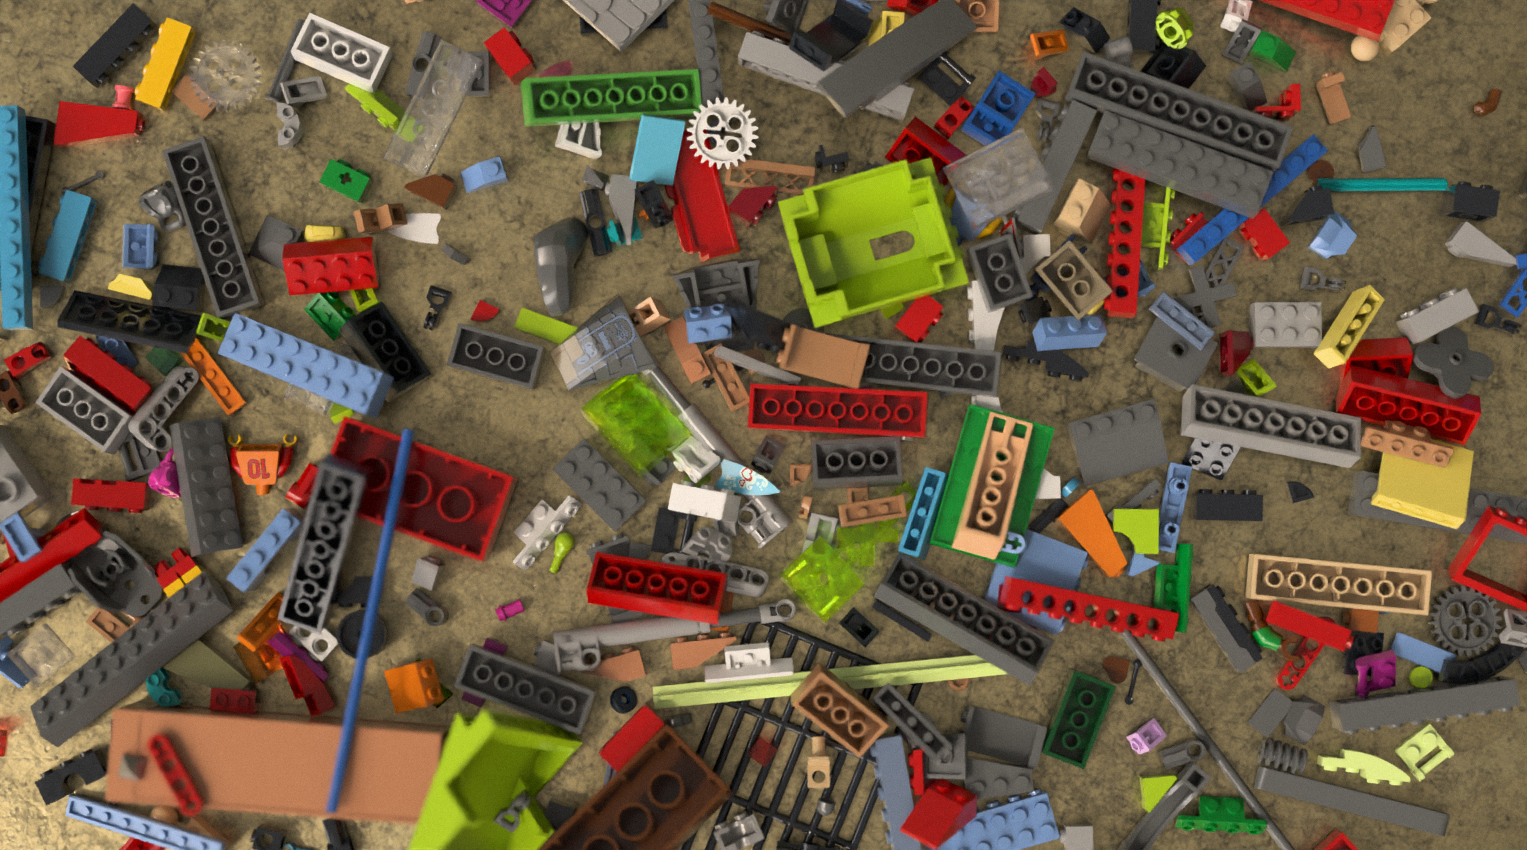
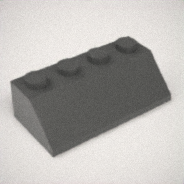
M900 437L811 441L813 490L900 486L902 484Z

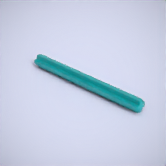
M1320 178L1317 181V186H1322L1323 189L1330 188V191L1446 190L1448 181L1445 178Z

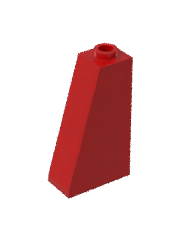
M59 101L53 144L60 148H69L141 136V131L145 129V118L142 113L135 110Z
M1274 600L1266 618V622L1343 652L1346 648H1351L1354 636L1351 635L1352 630Z

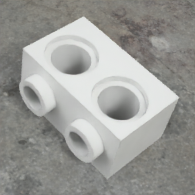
M327 625L320 634L311 632L309 637L304 636L302 628L294 626L289 631L293 635L292 640L299 646L304 645L309 650L308 654L316 661L327 660L339 646L336 639L337 634ZM321 639L328 643L326 651H321L318 647Z

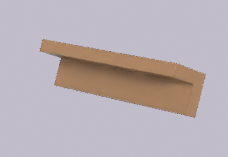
M737 159V167L732 162L730 163L725 186L739 188L766 187V184L770 182L772 186L777 188V192L803 195V190H799L794 182L799 178H808V188L813 187L815 167L745 159L746 161L742 162L740 159ZM732 169L741 170L746 176L740 182L730 181ZM759 172L763 173L768 180L758 185L750 177ZM778 175L785 176L789 181L783 188L777 187L772 181Z

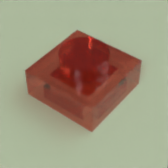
M760 736L747 755L763 767H766L778 748Z

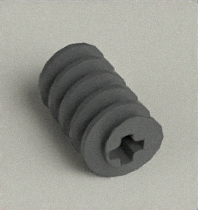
M1268 737L1260 744L1257 763H1260L1265 758L1266 766H1269L1271 761H1274L1275 769L1282 764V771H1286L1290 766L1291 774H1294L1299 769V774L1301 775L1307 763L1308 752L1304 748L1299 750L1298 746L1295 745L1291 747L1288 743L1282 745L1281 741L1276 740L1274 742L1272 738Z

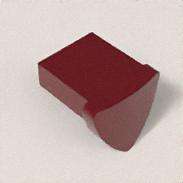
M1044 67L1036 73L1032 81L1030 90L1036 93L1033 98L1046 97L1057 90L1058 82Z

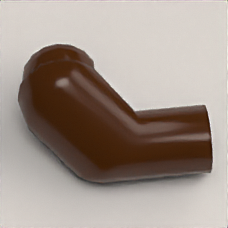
M1491 89L1488 100L1483 103H1475L1474 112L1480 113V115L1494 112L1497 109L1502 91Z

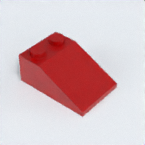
M939 779L926 790L900 827V831L937 850L976 817L977 795L945 779Z

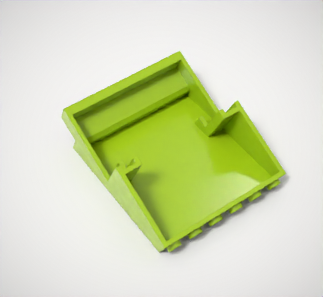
M484 710L479 717L457 713L409 850H539L555 830L534 798L583 742L577 733L545 721ZM524 790L527 794H531L532 798L528 806L524 810H520V824L511 833L493 820L502 808H507L515 797ZM511 814L504 816V818L511 822L515 820V817Z

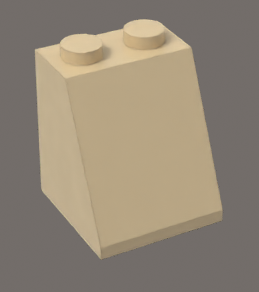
M1079 178L1068 192L1053 225L1092 244L1111 204L1099 188Z

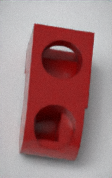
M961 96L938 119L934 128L948 140L975 107Z
M38 342L4 359V362L13 377L20 379L27 372L47 362L51 356L43 342Z

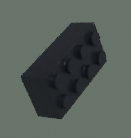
M383 302L348 319L339 329L363 365L394 377L385 397L388 403L421 385L431 375Z

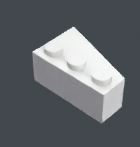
M599 122L560 125L555 147L598 159L602 156Z
M681 480V485L675 483L672 485L668 509L736 522L741 496L734 495V490L724 488L721 489V492H716L713 486L701 484V488H695L694 483Z

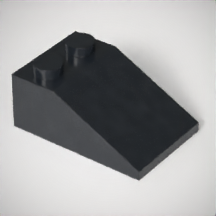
M725 302L724 307L748 339L757 343L756 347L767 351L770 349L779 353V350H784L786 342L782 341L785 328L789 329L790 325L794 324L751 307Z

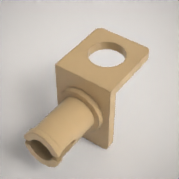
M812 737V757H808L807 762L808 788L830 787V757H825V737ZM822 771L825 774V780L822 783L814 782L812 779L814 772Z

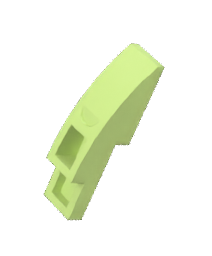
M1340 748V756L1317 755V764L1324 766V770L1337 771V767L1346 768V772L1359 773V769H1361L1360 776L1366 778L1369 783H1381V780H1389V784L1403 785V782H1410V777L1402 770L1381 758L1365 752Z

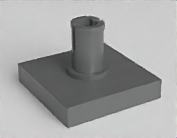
M765 0L766 3H770V5H763L764 11L768 12L765 21L778 29L793 34L800 27L809 0Z
M940 733L952 745L953 750L938 765L923 752V778L968 779V734Z

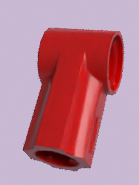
M309 462L299 480L290 487L285 498L302 509H306L310 504L319 467Z

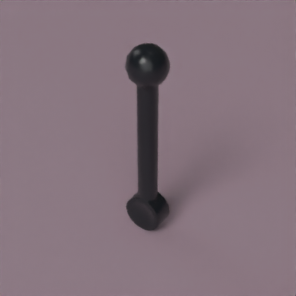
M738 365L734 367L735 371H742L744 369ZM714 378L704 380L702 386L707 389L716 381Z
M1135 660L1133 663L1135 668L1129 693L1124 699L1127 705H1131L1134 701L1132 695L1138 670L1142 666L1140 660Z

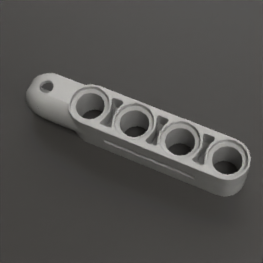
M672 552L664 555L660 562L727 573L726 591L747 596H763L768 584V575L761 569L698 555L689 556ZM674 557L675 561H670L669 558Z

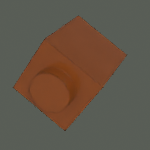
M1347 608V612L1343 614V625H1345V628L1353 631L1377 633L1379 611Z

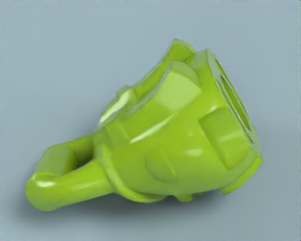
M1177 7L1172 11L1164 10L1159 13L1156 18L1155 29L1168 47L1181 49L1187 46L1189 38L1193 35L1194 22L1185 9Z

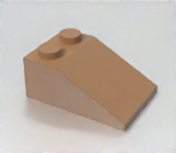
M955 0V3L977 26V29L974 30L975 32H998L999 0Z

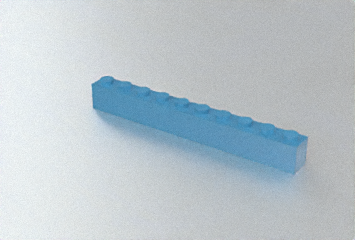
M18 105L0 106V273L2 328L11 331L33 330L25 109Z

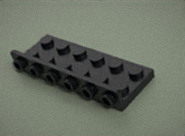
M74 290L57 320V327L189 353L198 335L196 331L202 316Z

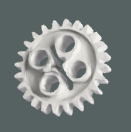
M727 97L723 103H720L719 98H716L714 105L708 100L707 108L703 105L699 106L701 113L693 112L697 119L689 120L694 125L693 128H687V131L692 133V136L688 137L687 140L694 141V144L689 148H696L698 150L694 154L695 157L700 154L703 156L701 163L709 160V167L717 163V169H720L722 164H725L726 169H729L731 162L737 167V159L745 162L744 154L752 155L748 148L756 147L751 142L752 139H758V136L753 134V131L757 130L758 127L751 126V123L756 119H749L747 117L751 113L750 110L745 113L742 111L744 104L736 107V100L728 104ZM710 115L716 116L719 120L718 126L710 127L707 124V117ZM731 118L739 119L741 123L739 129L733 130L729 127V120ZM723 127L725 132L740 133L742 137L725 136L724 140H722L720 135L704 134L703 130L720 131ZM708 137L716 140V147L712 150L707 149L704 145V141ZM728 140H735L738 143L737 151L730 152L726 148Z

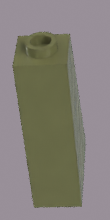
M202 636L162 666L166 670L209 688L251 690L253 687L250 684L254 679Z

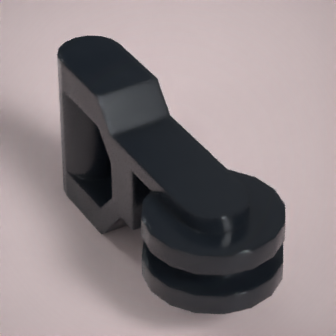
M430 286L426 298L430 303V310L437 311L438 313L432 317V312H428L423 326L425 329L429 326V330L433 331L434 327L437 326L443 308L449 304L452 296L451 291ZM433 295L444 298L443 303H433L431 301Z
M1486 304L1481 305L1474 323L1475 326L1486 330L1495 328L1512 335L1519 334L1520 331L1518 329L1522 327L1521 324L1511 320H1505L1504 323L1506 325L1500 327L1503 317L1499 316L1497 308ZM1488 312L1493 313L1495 317L1494 323L1491 325L1484 323Z

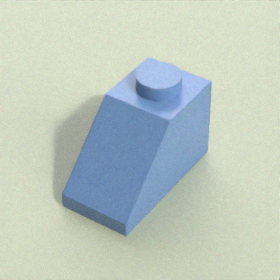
M500 156L479 162L461 171L467 193L509 181L504 162Z

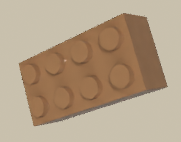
M821 663L811 671L791 694V702L795 708L859 758L889 726L887 715Z

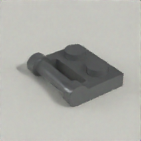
M132 433L128 434L118 449L126 472L124 476L127 482L151 474L162 461L159 451L149 449ZM127 442L131 444L139 468L137 471H134L126 447Z

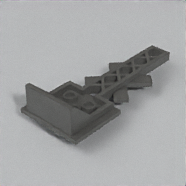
M1228 237L1221 241L1206 271H1204L1203 266L1189 269L1195 292L1174 298L1175 301L1194 316L1200 317L1199 320L1203 323L1205 322L1209 328L1221 325L1215 302L1237 296L1233 283H1225L1244 246ZM1225 245L1236 250L1234 256L1226 258L1224 253ZM1222 264L1225 273L1224 275L1216 276L1214 266ZM1212 282L1214 288H1210L1208 283ZM1200 306L1202 312L1196 314L1194 307ZM1157 316L1134 358L1137 361L1134 366L1181 392L1183 389L1188 390L1192 384H1197L1218 343L1210 339L1204 348L1199 350ZM1175 345L1179 346L1182 354L1176 355L1172 347Z

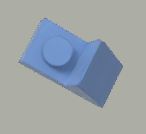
M1133 548L1125 575L1133 577L1160 562L1145 558V554H1136Z

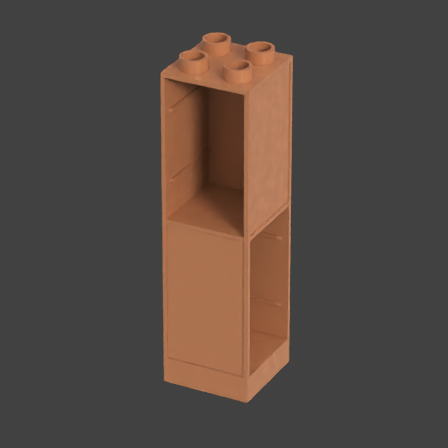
M135 702L113 709L105 801L179 806L147 747L148 741L152 736L165 734L171 740L204 802L203 808L418 824L453 725L356 718L337 813H331L326 811L345 717L311 716L309 714L270 711L242 713L209 710V707L178 704L174 706H160L158 703ZM156 739L157 743L154 747L156 749L160 748L163 754L159 755L160 759L165 755L171 754L169 750L167 752L163 751L162 745L164 741ZM123 754L146 759L141 781L118 777ZM167 758L164 766L167 770L173 771L176 767V762L172 758ZM178 778L175 786L179 791H184L187 788V782L183 778ZM191 790L188 793L181 795L182 799L185 797L188 798L190 803L187 805V807H195L197 805L196 800L191 801L188 796L190 794H193Z

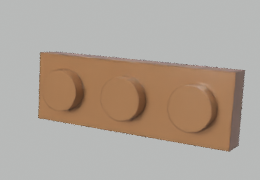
M719 343L702 352L701 355L726 403L733 412L748 404L750 398L732 363L713 355L715 348L722 346Z
M903 494L838 505L841 527L907 516Z

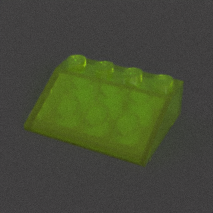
M635 374L623 376L596 394L581 408L582 415L641 478L690 435L686 428Z

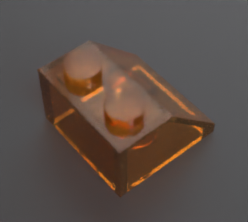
M281 624L276 627L255 652L241 642L233 646L255 685L283 669L279 659L283 656L267 642L271 636L278 632L286 633Z

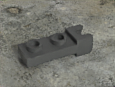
M1151 479L1121 506L1115 505L1105 514L1106 518L1113 525V509H1141L1142 505L1140 503L1146 498L1151 500L1159 493L1157 489L1161 484L1156 479Z

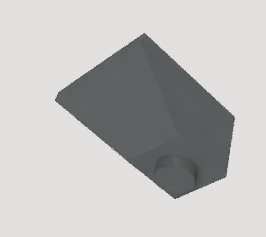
M267 215L248 254L284 271L282 261L284 244L303 243V231Z

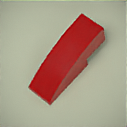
M293 654L279 658L295 699L304 698L311 716L320 715L336 708L323 683L303 661Z

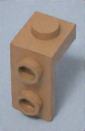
M1335 71L1322 75L1323 79L1316 83V87L1329 123L1334 124L1349 119L1351 114L1340 86L1345 81L1343 72L1335 74Z

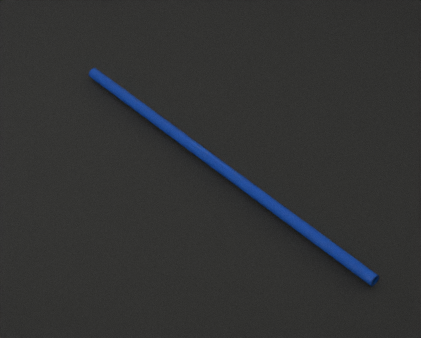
M403 429L335 762L326 811L331 813H337L407 471L414 431Z

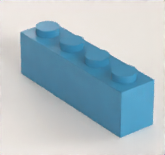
M66 190V193L61 196L59 202L61 208L59 214L53 219L52 226L54 229L52 235L47 238L45 255L39 261L40 274L71 283L98 200Z
M925 467L898 549L899 552L926 560L930 547L929 542L949 476L947 473Z

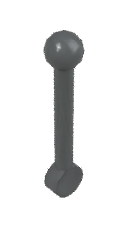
M97 171L94 176L70 187H63L61 192L65 194L66 190L72 191L96 179L102 180L105 174L102 171Z

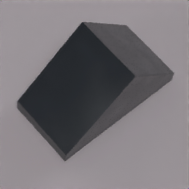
M854 607L839 622L865 648L880 632Z

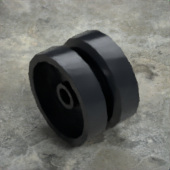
M365 609L346 615L337 628L336 639L339 648L346 655L357 659L361 639L360 632L363 630L366 615ZM379 613L377 614L369 657L379 654L385 649L389 641L390 629L388 623Z

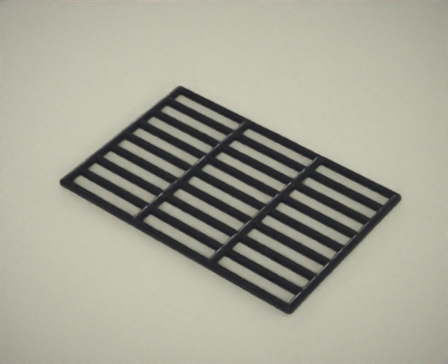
M761 621L748 623L739 645L750 643L757 623L761 624ZM772 622L762 624L770 628L764 643L769 642V651L778 631L790 636L782 658L792 657L798 639L811 644L800 672L810 671L818 648L831 652L825 666L827 669L835 668L839 656L851 660L849 667L859 666V664L863 666L882 664L783 623ZM923 683L910 684L912 689L907 701L913 707ZM893 685L892 687L897 690L898 685ZM874 687L864 688L861 696L869 701ZM791 696L781 718L769 713L775 697L765 698L761 710L750 706V700L716 703L696 755L703 760L724 705L737 709L712 770L718 778L745 713L756 717L757 720L729 787L734 794L722 805L715 825L726 821L733 803L745 808L744 812L746 811L748 815L755 812L765 816L760 828L765 839L754 843L752 850H762L773 820L785 824L779 841L789 842L795 828L806 833L803 842H812L814 837L827 841L825 847H834L836 845L846 850H857L878 797L877 788L881 787L879 779L874 781L851 841L838 836L867 763L877 765L876 757H872L870 747L859 758L839 741L830 738L831 735L825 730L822 734L810 730L813 721L805 716L802 726L790 722L795 708L792 705ZM766 721L778 727L750 797L747 800L736 794ZM896 726L894 733L900 730L898 726ZM788 730L798 734L771 804L769 808L757 804V800L784 733ZM812 737H825V749L828 746L839 751L830 772V787L824 788L821 797L830 799L847 754L859 759L830 833L818 829L823 815L818 812L817 807L810 825L797 820L810 789L808 788V770L790 815L786 816L777 812L806 738L812 740ZM816 772L813 773L812 779H814ZM713 827L704 850H714L716 846L715 827ZM697 831L682 845L681 850L691 849Z

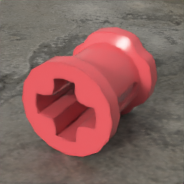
M115 85L116 98L112 108L132 110L130 104L132 93L135 92V89L128 86Z

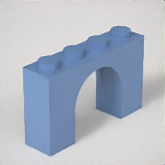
M283 508L228 575L227 579L243 592L255 591L269 573L265 569L274 556L290 540L298 539L301 535L305 517L294 508Z

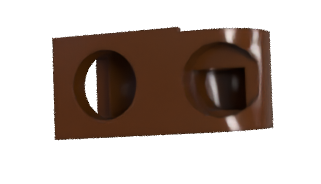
M8 370L0 374V399L6 409L11 414H15L28 407L29 403L21 391L16 378Z

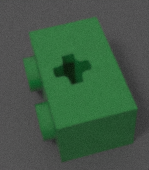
M340 158L337 161L330 159L319 183L362 204L374 182L369 178L370 173L360 168L355 171L349 168L350 163ZM344 176L350 177L352 179L351 183L345 182L343 180Z

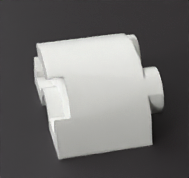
M692 436L672 451L676 459L674 461L675 467L680 472L685 471L694 483H697L721 463L720 457L711 450L709 452L705 450L702 444Z

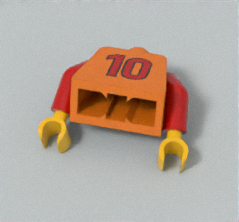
M238 434V441L234 443V437L230 435L228 442L233 445L230 449L231 466L238 476L243 478L246 485H256L257 495H267L270 493L269 484H276L277 480L285 475L291 464L292 447L298 442L296 435L291 443L287 442L288 434L284 435L285 447H283V444H243L244 437Z

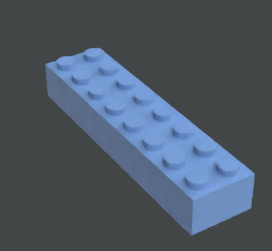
M234 313L218 351L220 355L376 419L394 378L237 313Z

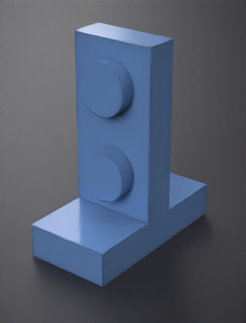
M16 513L0 523V529L21 563H25L43 551L36 539L47 533L46 529L29 528L21 513Z

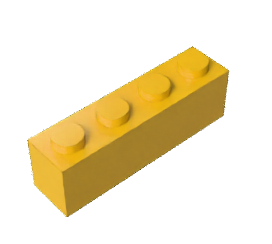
M168 17L161 24L159 39L153 44L151 49L152 57L143 69V80L137 85L135 90L136 100L164 112L166 111L172 96L171 90L176 86L197 32L193 27Z

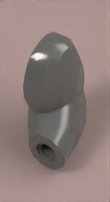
M574 217L562 219L541 230L535 236L534 253L538 281L547 310L553 317L566 314L572 309L576 288L574 264L588 236L584 222Z

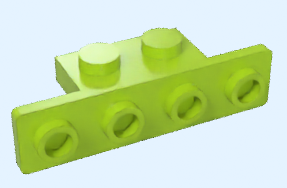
M350 83L345 87V90L361 103V108L368 114L374 113L379 117L377 120L384 127L388 128L390 126L410 144H413L425 130V127L378 88L375 94Z
M1166 187L1164 204L1144 202L1141 247L1160 248L1158 270H1162L1163 265L1168 264L1169 252H1165V243H1170L1171 230H1167L1168 221L1172 222L1173 208H1169L1170 200H1174L1175 190Z

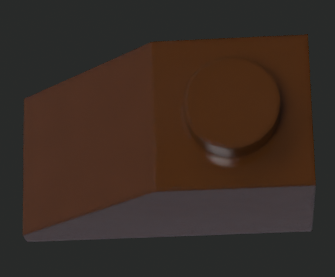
M434 174L407 183L404 188L446 210L458 186L453 183L454 179L450 176L442 174L440 177Z

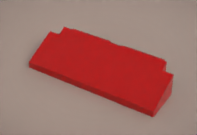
M686 129L683 131L673 186L664 185L667 197L673 199L675 203L671 208L682 250L689 253V255L699 253L700 261L703 263L738 253L740 248L716 163L709 167V160L701 163L703 157L701 154L696 157L694 156L698 150L696 148H689L694 144V141L687 140L688 137L692 136V133ZM706 138L704 145L707 149L712 150L709 138Z

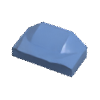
M1334 211V215L1325 219L1308 248L1325 259L1332 255H1345L1357 234L1352 229L1351 222Z

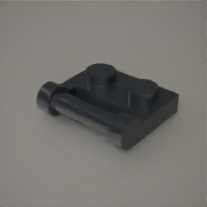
M946 51L932 61L918 77V80L950 107L975 81L976 77L972 74L969 75L948 56L949 53ZM941 62L964 81L961 86L938 67Z
M659 508L651 551L665 554L676 552L689 555L681 551L692 536L694 521L697 522L698 515ZM679 519H686L680 549H674Z

